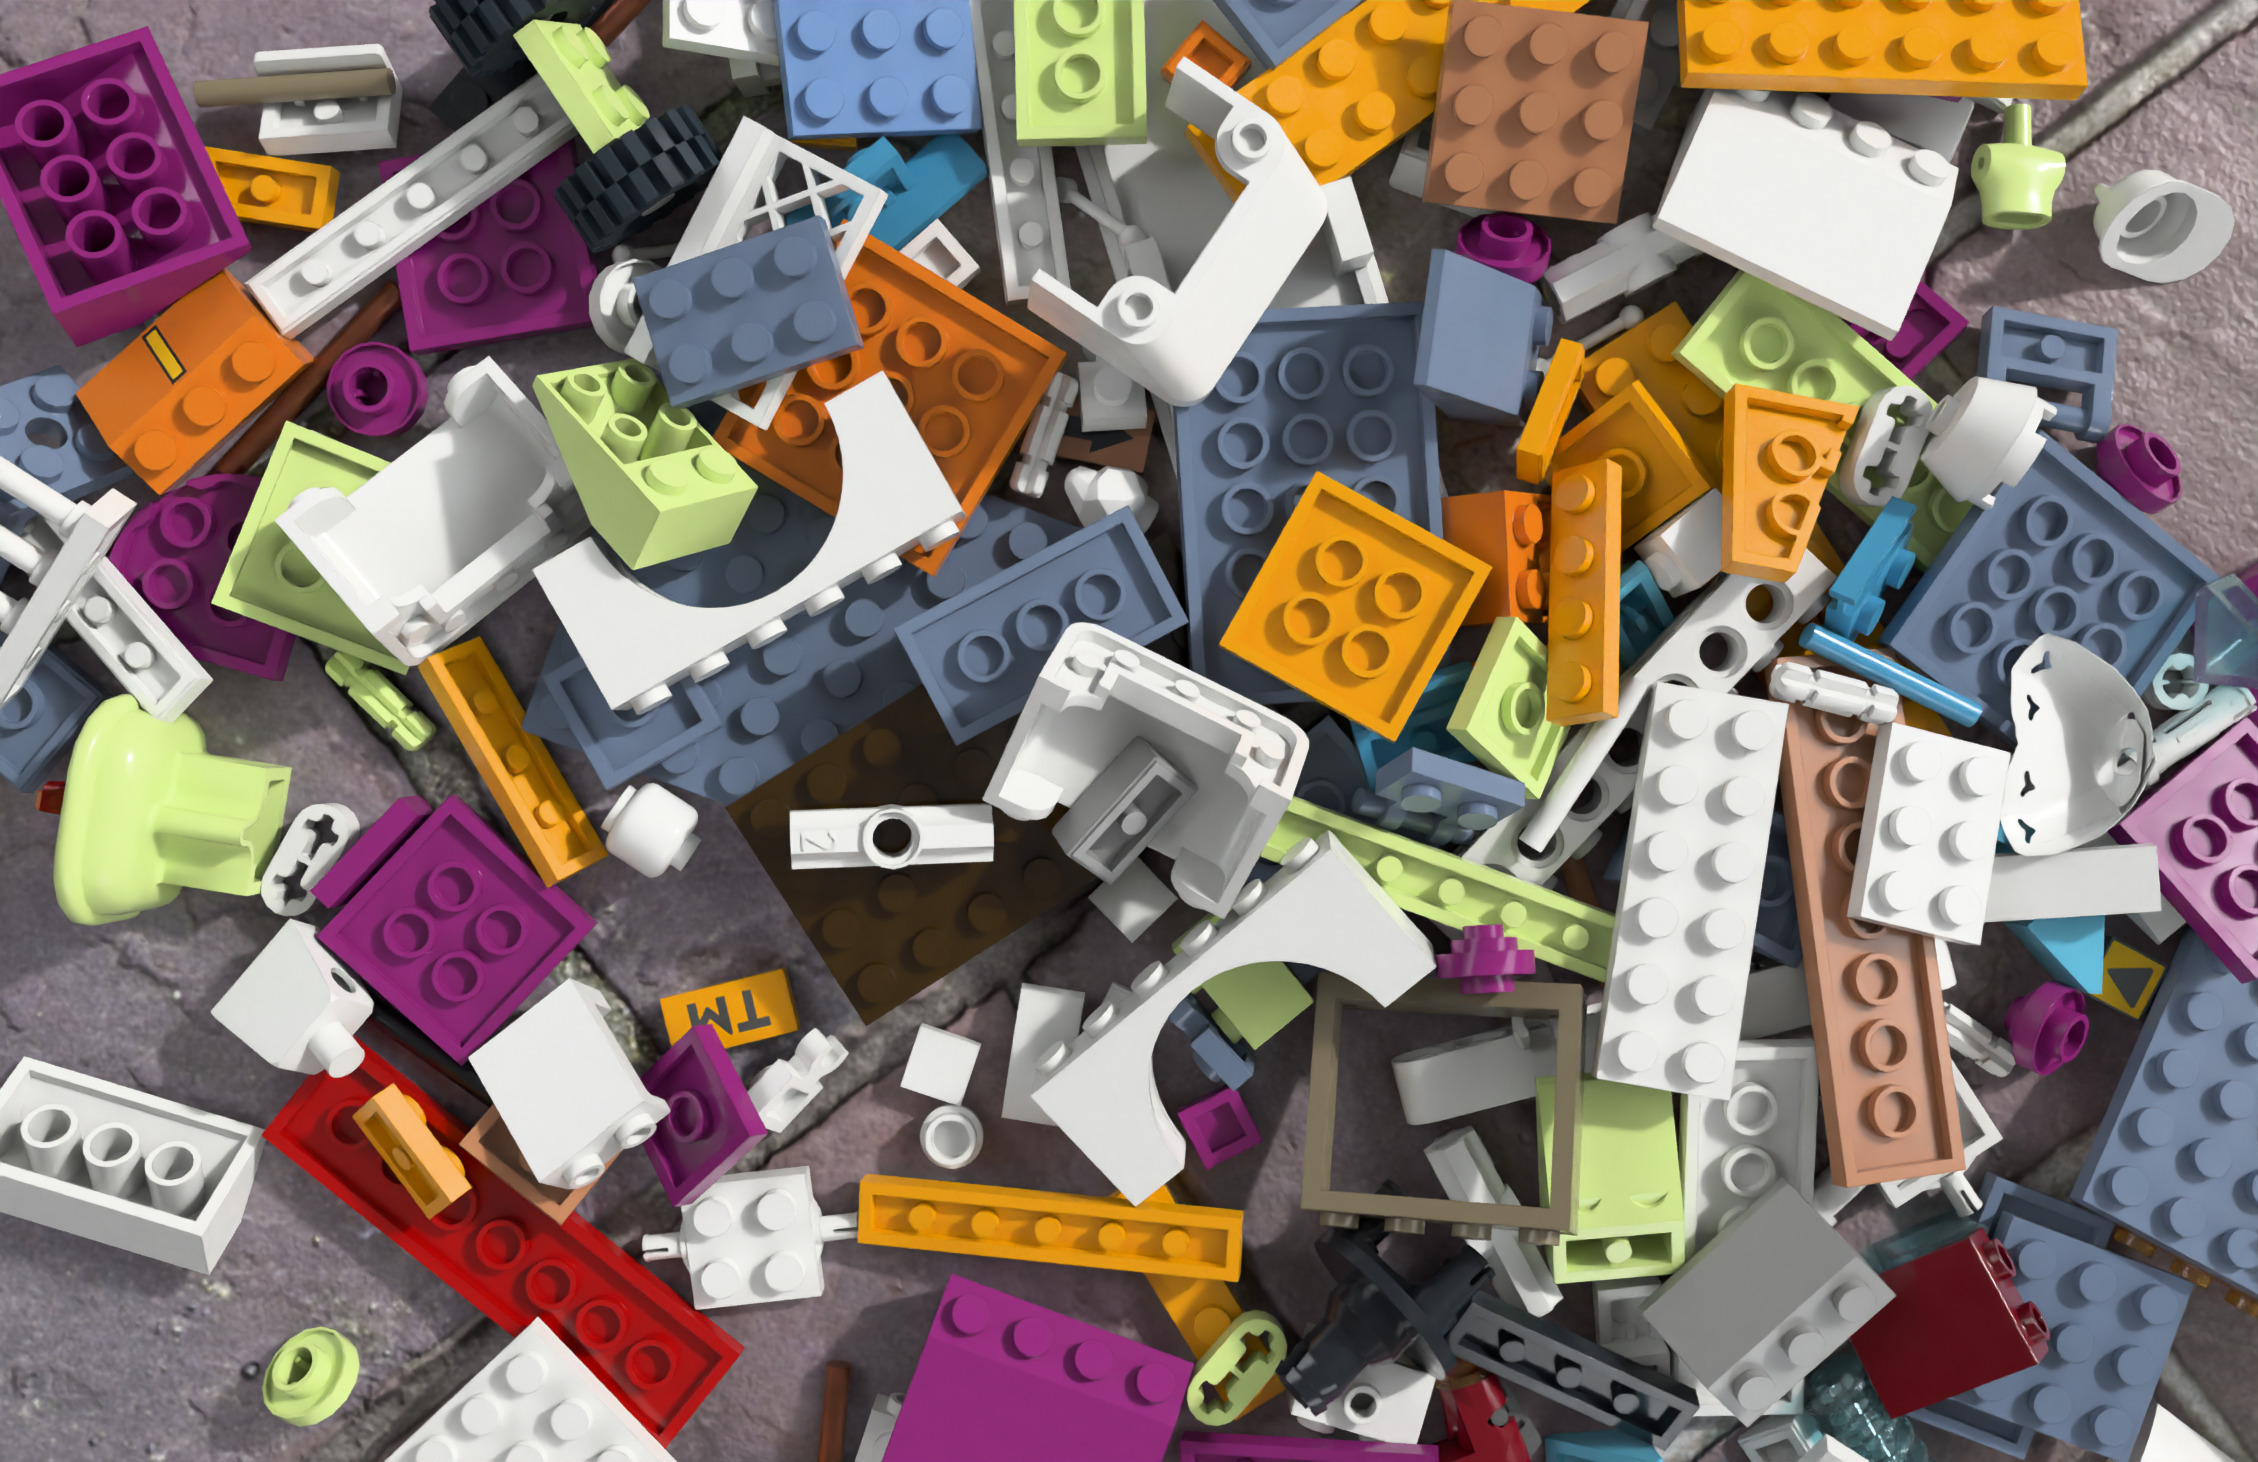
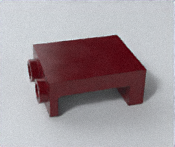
M1980 1227L1970 1231L1956 1241L1878 1272V1276L1896 1294V1297L1849 1337L1892 1420L2039 1364L2049 1351L2045 1341L2050 1339V1332L2037 1306L2032 1301L2024 1303L2011 1278L2016 1276V1270L2006 1248L1998 1239L1990 1241L1985 1230Z

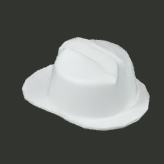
M2143 169L2129 174L2114 186L2099 183L2094 189L2100 201L2093 216L2095 234L2100 241L2098 246L2100 259L2111 268L2124 271L2143 280L2163 284L2184 280L2203 270L2217 258L2231 238L2235 219L2231 206L2217 194L2189 182L2177 180L2162 171Z

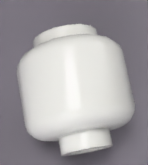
M647 783L639 790L629 785L601 826L602 829L609 832L606 838L607 850L650 878L663 874L669 865L681 872L702 841L701 838L692 833L698 822L697 811L691 805L655 783Z

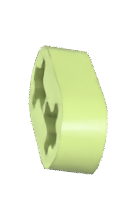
M1252 1310L1241 1314L1193 1367L1186 1389V1398L1189 1409L1197 1420L1206 1425L1213 1426L1230 1423L1275 1374L1274 1372L1280 1361H1284L1286 1358L1287 1343L1282 1325L1273 1315L1259 1310ZM1265 1330L1270 1332L1268 1342L1271 1351L1265 1355L1263 1352L1256 1350L1241 1364L1239 1360L1247 1349L1243 1335L1248 1331L1255 1336L1261 1335ZM1231 1371L1234 1375L1226 1384L1229 1400L1223 1403L1215 1398L1208 1405L1204 1403V1391L1201 1384L1207 1380L1210 1384L1217 1385Z

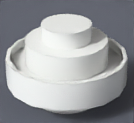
M630 259L607 266L594 280L589 294V316L597 335L609 348L627 355L624 353V350L643 315L632 279L662 269V267L649 260Z

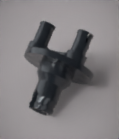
M1387 1179L1375 1193L1379 1195L1409 1197L1390 1179ZM1359 1217L1358 1229L1329 1227L1315 1241L1314 1245L1318 1256L1338 1285L1329 1293L1324 1318L1294 1347L1285 1361H1280L1274 1373L1290 1394L1305 1409L1309 1407L1315 1417L1328 1409L1327 1405L1339 1398L1368 1368L1393 1364L1402 1354L1434 1378L1442 1381L1446 1380L1458 1367V1364L1443 1336L1457 1323L1458 1320L1455 1314L1488 1281H1491L1496 1276L1494 1269L1487 1266L1489 1264L1487 1260L1473 1247L1464 1244L1452 1259L1446 1258L1442 1262L1443 1265L1425 1283L1419 1282L1415 1286L1399 1275L1378 1256L1377 1246L1391 1233L1384 1231V1219Z

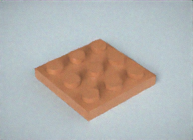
M1450 0L1422 202L1617 224L1649 22L1471 0Z

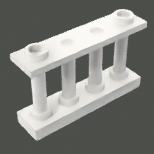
M0 456V489L59 525L58 533L67 538L59 553L54 549L46 553L0 524V556L30 574L28 582L38 587L30 600L23 597L19 601L0 590V622L2 623L0 630L8 634L2 647H0L1 710L23 688L137 503L112 488L92 506L83 500L75 504Z

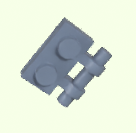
M1412 747L1376 771L1375 792L1365 788H1358L1355 791L1351 801V809L1354 813L1370 817L1373 825L1393 831L1403 827L1419 832L1422 840L1440 846L1446 845L1448 842L1467 846L1472 841L1475 830L1492 828L1497 822L1525 807V783Z

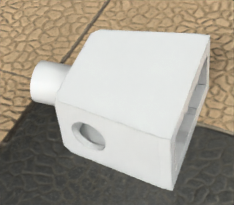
M289 919L211 1010V1013L219 1022L267 1062L278 1068L312 1075L323 1071L325 1068L330 1076L335 1078L343 1077L353 1072L364 1059L365 1052L353 1038V1034L371 1015L374 1002L358 973L316 937L324 928Z

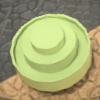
M326 1327L306 1329L290 1338L276 1352L266 1370L262 1386L265 1405L273 1415L299 1427L317 1424L331 1416L347 1400L356 1383L360 1366L357 1349L349 1339L337 1331Z

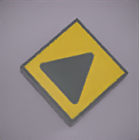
M2104 935L2102 994L2082 993L2085 997L2128 1020L2139 1022L2169 966L2112 936Z

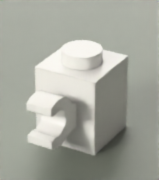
M1714 488L1702 494L1664 521L1633 548L1642 560L1640 561L1647 565L1657 586L1668 591L1673 598L1702 587L1721 571V493L1717 488Z

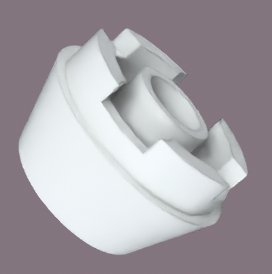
M1975 376L1968 380L1953 397L1946 395L1930 415L1925 429L1930 432L1921 450L1920 460L1956 502L1959 503L1967 500L1983 510L1991 509L1996 498L1991 496L1990 493L1999 483L2003 482L2014 488L2035 461L2047 440L2035 433L2041 419L2050 421L2056 415L2057 409L2055 406L2037 397L2036 387Z

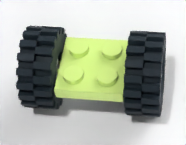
M434 0L436 4L430 6L429 17L469 75L474 78L480 75L482 77L491 76L497 70L502 72L511 68L516 61L521 60V62L529 59L593 154H596L594 158L583 162L574 169L576 173L567 176L560 183L561 186L553 192V197L591 252L606 251L617 243L619 245L629 240L634 234L648 229L654 222L665 218L678 206L684 205L694 198L697 192L708 187L723 158V154L691 106L681 105L678 109L672 108L665 111L659 118L655 116L649 119L648 109L638 94L626 84L621 86L607 64L612 59L602 40L590 28L585 27L583 29L577 23L580 19L589 17L596 10L594 6L602 3L604 0Z

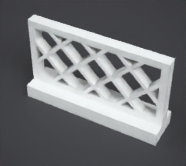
M743 116L667 267L744 241L752 226L764 221L771 220L773 231L785 227L783 214L812 204L815 216L819 215L826 220L845 281L889 195L880 188L774 134L765 126ZM788 157L802 164L808 189L779 200L775 181ZM818 173L831 181L820 184ZM847 190L863 196L853 219L848 223L832 228L825 198ZM841 241L837 248L836 242ZM642 315L624 353L660 371L647 325ZM797 371L767 380V385L755 408L740 401L738 390L710 400L755 426L767 430Z

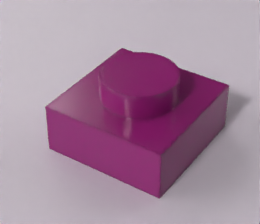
M1227 1084L1177 1109V1114L1206 1170L1263 1142L1262 1136L1238 1089L1233 1092Z

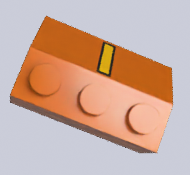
M224 268L177 300L79 389L76 395L108 447L160 496L179 487L286 390L314 362L315 358L295 337L290 340L282 336L255 297Z

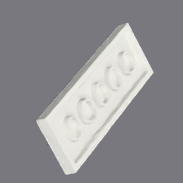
M1662 682L1651 684L1592 1065V1077L1730 1101L1789 704Z
M1812 1039L1739 1040L1730 1101L1681 1093L1678 1161L1685 1219V1264L1782 1176L1813 1207L1819 1075L1815 1045ZM1672 1350L1671 1378L1697 1391L1700 1408L1694 1416H1735L1706 1389ZM1805 1377L1762 1415L1803 1414Z

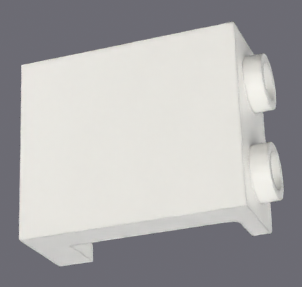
M571 978L468 1057L538 1182L564 1189H578L595 1181L604 1172V1164L623 1149L635 1147L646 1141L656 1131V1123L671 1111L664 1099L653 1096L646 1090L603 1019L612 1010L602 993Z

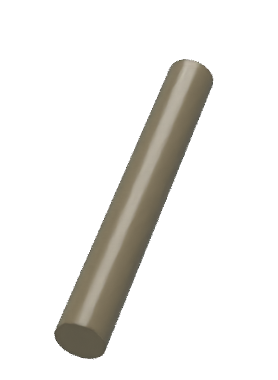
M391 68L195 81L193 92L197 105L200 108L394 95L396 92V82Z

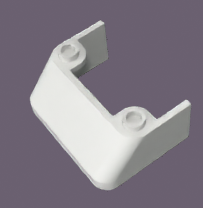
M1183 57L1176 67L1165 106L1215 140L1216 156L1221 166L1247 186L1175 293L1148 277L1130 276L1116 282L1109 289L1099 306L1096 307L1039 268L1031 279L1027 309L1162 400L1174 406L1188 407L1202 402L1211 393L1319 231L1326 218L1327 200L1323 190L1279 123L1270 114L1186 57Z

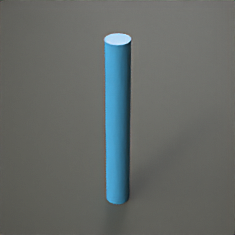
M1813 622L1809 623L1800 635L1799 645L1879 685L1892 688L1896 693L1966 727L1974 725L1981 715V704Z

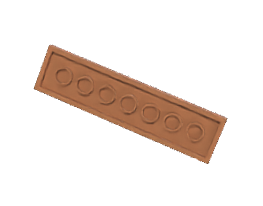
M1890 648L1870 649V651L1897 663L1896 653ZM1818 654L1772 659L1771 663L1765 667L1769 701L1789 704L1779 768V780L1833 1185L1851 1188L1966 1170L1935 939L1847 917L1879 725L1861 721L1855 714L1849 718L1803 706L1800 700L1791 703L1776 699L1769 692V685L1772 680L1771 673L1774 667L1779 664L1783 665L1786 662L1808 666L1813 673L1819 669L1865 681L1870 688L1873 684H1879ZM1898 694L1897 715L1892 722L1905 725L1902 697Z

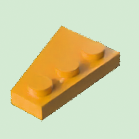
M1737 383L1725 394L1721 572L1781 583L1787 582L1797 572L1821 510L1819 502L1829 477L1835 473L1842 455L1839 452L1847 430L1855 421L1859 406Z

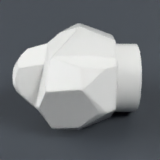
M1079 466L1071 470L1066 476L1064 489L1084 527L1129 505L1144 534L1158 512L1159 503L1147 495V483L1132 470L1105 466L1100 471H1095Z

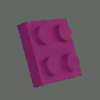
M712 1024L693 1026L640 1078L646 1090L651 1095L664 1099L671 1110L668 1115L656 1123V1131L642 1145L673 1207L689 1205L695 1202L768 1134Z

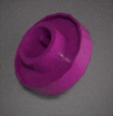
M1495 212L1471 218L1459 228L1455 253L1530 284L1539 280L1547 271L1551 253V239L1544 229L1521 215L1511 212Z
M381 342L361 343L343 352L332 366L327 381L328 403L336 418L351 431L375 439L397 437L412 429L424 414L428 400L427 378L418 362L403 350Z
M2126 423L2118 425L2109 431L2100 443H2097L2098 473L2096 475L2138 510L2151 515L2156 514L2180 499L2182 494V484L2179 477L2181 471L2180 461L2172 447L2161 436L2153 432L2146 433L2139 427Z
M1503 924L1462 927L1463 940L1450 941L1451 954L1435 955L1437 979L1459 978L1460 994L1515 992L1513 975L1536 974L1534 950H1518L1517 937H1504Z
M2057 980L2045 982L2038 989L2032 990L2025 997H2017L2011 1003L2005 1016L2004 1026L2009 1031V1040L2016 1064L2041 1076L2052 1074L2064 1062H2070L2077 1056L2085 1043L2089 1029V1020L2085 1015L2086 1003L2081 991Z

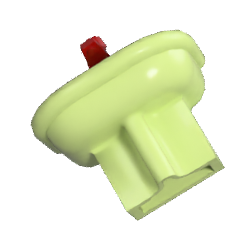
M121 694L103 701L87 718L74 744L66 781H48L43 785L42 789L37 791L35 809L41 812L60 815L53 868V881L58 905L70 921L87 926H96L136 917L140 911L169 904L180 894L183 886L241 896L260 894L263 875L279 848L292 767L210 754L206 750L205 733L196 720L188 714L182 713L173 723L154 719L148 712H145L138 704L137 699L131 694Z

